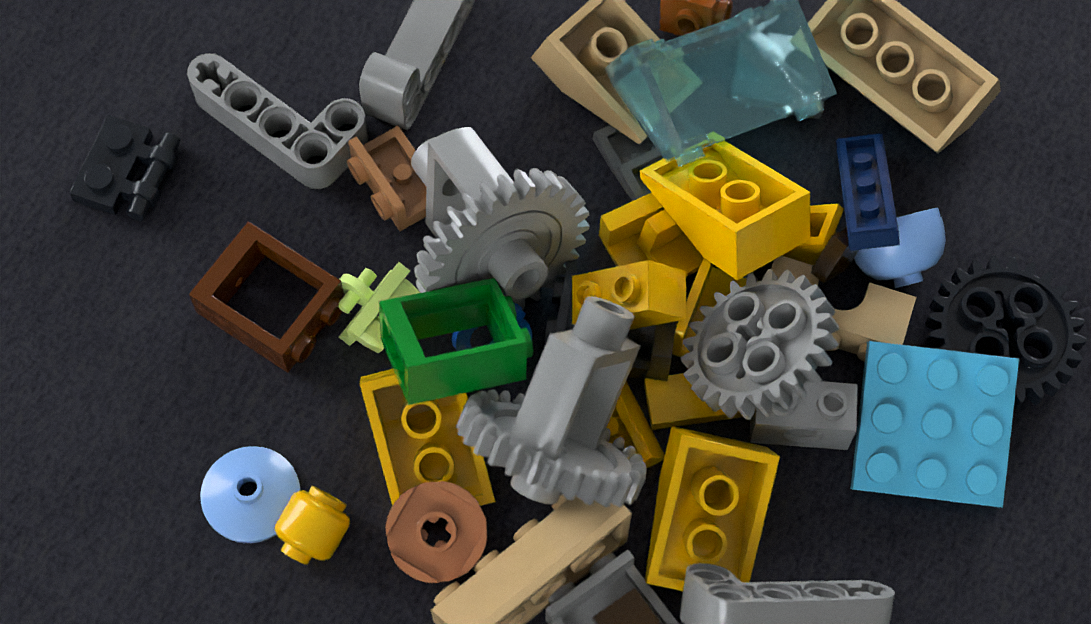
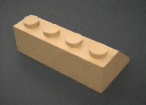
M827 0L794 39L797 44L937 154L969 129L1000 93V83L996 76L896 0Z
M562 494L558 502L552 505L554 511L540 523L537 519H532L523 525L513 536L516 542L501 554L494 550L483 557L474 567L476 574L460 586L458 582H454L443 589L434 599L436 606L431 609L433 622L435 624L528 623L550 605L548 599L554 592L569 582L577 583L589 573L590 568L607 554L615 552L627 542L632 513L625 505L618 507L610 503L609 507H604L595 500L592 505H589L577 496H574L573 500H569Z

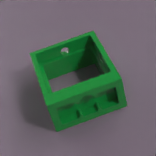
M495 278L379 301L380 339L408 405L526 380L527 358L533 355L531 336L526 327H519L514 302L511 296L503 295ZM487 325L495 343L425 358L418 340Z

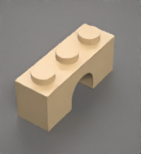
M784 256L774 259L771 269L778 279L785 270H790L795 279L804 275L811 285L816 284L818 286L819 279L811 273L813 265ZM869 283L860 305L851 310L834 309L836 313L832 317L839 325V329L832 333V336L838 342V347L828 351L841 349L857 354V357L865 362L868 341L903 345L916 297Z

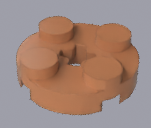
M446 481L424 482L405 491L392 506L386 522L388 546L395 563L409 576L427 583L451 581L469 572L481 558L487 543V518L477 499L463 487ZM442 517L448 521L446 530L451 534V538L447 543L439 540L435 546H432L426 542L429 533L423 529L424 524L427 520L436 523Z

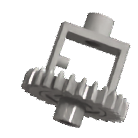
M472 127L451 130L431 138L421 144L414 152L411 166L427 187L426 225L436 237L434 239L431 236H425L423 242L428 252L419 251L417 253L419 265L415 267L414 272L417 278L416 286L420 293L495 278L503 295L511 296L513 302L524 310L527 298L530 297L535 301L540 300V289L542 287L553 289L554 281L552 278L554 275H565L567 267L564 263L568 262V260H577L580 256L574 248L586 243L582 233L590 228V225L585 220L589 216V211L584 206L586 204L585 201L564 177L557 176L550 170L542 173V171L536 168H532L529 171L528 177L525 172L516 169L514 171L515 181H513Z
M587 296L573 330L550 334L526 395L523 393L518 394L513 403L510 402V393L507 390L503 391L499 396L495 390H489L487 393L479 391L468 398L456 425V428L459 429L458 435L464 437L463 443L475 447L473 452L476 455L489 457L487 463L490 465L506 467L505 473L513 476L510 482L511 486L517 492L532 500L546 504H555L562 493L569 500H573L574 496H577L589 505H592L594 500L604 507H609L610 503L618 507H622L624 503L631 505L633 500H637L643 486L647 466L643 462V457L640 454H636L633 446L624 448V438L618 437L613 443H609L611 431L607 428V425L640 349V345L626 338L634 315L613 302Z

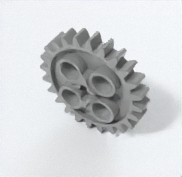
M768 269L762 281H759L753 273H749L746 285L740 287L734 280L731 281V293L724 296L716 291L714 298L717 304L713 308L708 306H701L699 308L705 316L704 320L690 322L689 326L696 333V336L683 340V344L690 351L681 357V361L688 368L684 373V377L692 385L691 389L702 402L705 401L714 412L721 409L728 418H732L739 411L746 420H750L756 407L760 409L765 417L770 416L772 404L775 402H779L786 410L789 408L788 396L793 392L803 398L807 396L803 386L807 380L820 383L822 379L815 371L817 366H831L832 361L825 351L838 347V342L832 336V333L839 329V325L832 317L836 312L816 284L811 285L804 275L795 279L790 270H785L778 279L772 269Z

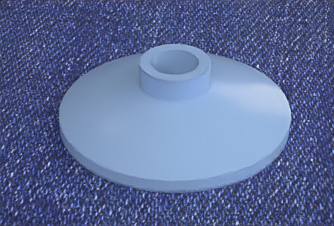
M257 446L235 449L220 457L207 472L201 488L203 513L211 527L229 540L240 543H257L268 540L277 535L275 533V524L291 496L295 492L300 491L299 479L294 468L286 458L271 449ZM246 482L257 484L256 491L250 496H243L239 493L240 487Z

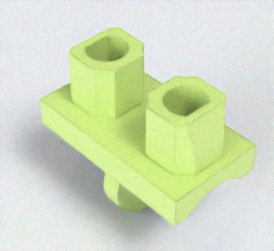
M398 262L393 270L386 274L374 291L369 288L377 277L372 270L365 268L358 278L350 274H343L339 280L342 283L345 295L340 300L338 308L349 314L356 303L362 307L340 334L339 338L349 346L357 340L363 346L376 353H380L384 346L380 339V317L377 316L379 313V301L420 293L412 283L405 279L410 270Z

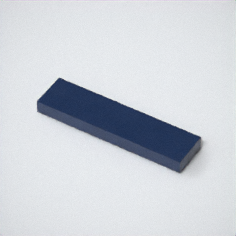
M872 134L839 138L836 140L849 250L900 245L883 135Z

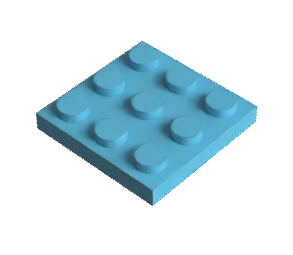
M868 341L850 489L1003 508L1019 359Z

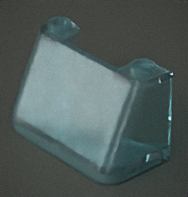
M770 0L771 2L764 8L762 6L752 9V7L748 8L734 18L666 42L664 39L656 42L653 39L631 46L606 66L605 70L612 87L666 162L676 160L678 167H681L704 157L703 149L793 114H795L798 121H801L824 111L821 102L837 94L798 0Z

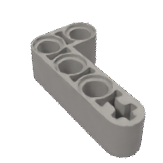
M474 0L413 1L386 55L373 52L365 63L360 77L359 91L362 107L366 115L394 126H399L405 130L412 126L472 8Z
M207 53L199 55L188 66L187 75L197 104L303 185L311 189L328 187L347 169L346 160L351 158L349 140L357 136L362 145L368 143L369 135L363 107L352 99L342 98L334 100L310 123L235 66L216 54ZM246 105H253V106H254V107H253L251 110H249V111H245V112H240V111H238V109H240L242 106H246ZM346 124L355 126L349 131L337 130L340 126ZM278 131H289L284 137H272ZM315 156L325 158L317 164L306 163L307 160Z
M698 563L689 565L686 568L680 619L684 624H890L895 592L887 585L865 580L742 583L726 568L713 564Z

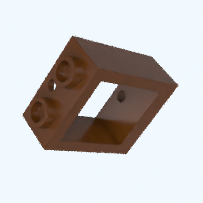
M248 221L189 293V296L199 315L289 373L296 362L303 363L310 356L316 345L317 340L315 338L326 324L328 326L333 325L341 316L343 311L338 308V304L344 296V291L339 279ZM265 256L319 290L280 340L226 305Z

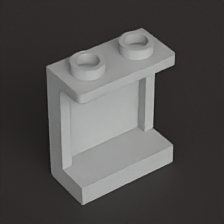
M629 550L618 557L612 552L601 558L590 568L589 572L592 576L578 586H575L573 582H569L559 588L548 599L551 605L546 609V622L548 624H594L592 621L593 616L635 588L661 624H679L634 566L635 558Z

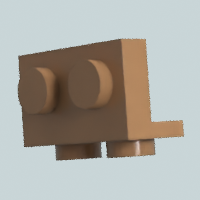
M399 126L394 127L362 145L357 136L348 141L351 158L346 160L347 165L355 180L360 185L367 182L374 194L371 196L372 203L384 221L391 218L399 231H402L426 217L427 187L411 166V159L416 150Z

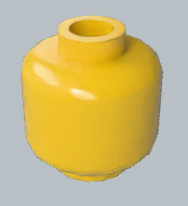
M312 486L309 492L304 490L295 492L275 524V533L285 542L281 551L305 565H308L312 557L318 560L330 559L350 525L348 515L343 512L347 505L315 486Z

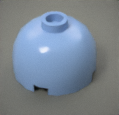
M938 208L897 217L900 245L859 250L854 257L858 267L867 276L875 280L893 279L895 288L923 281L921 272L937 264L943 255L946 242L944 224Z

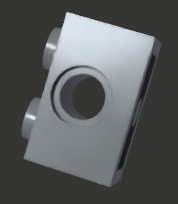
M807 380L803 384L807 396L803 398L793 392L788 396V409L785 410L779 402H775L772 404L770 416L765 417L760 409L756 407L750 419L749 443L848 450L857 430V384L823 381L815 383Z

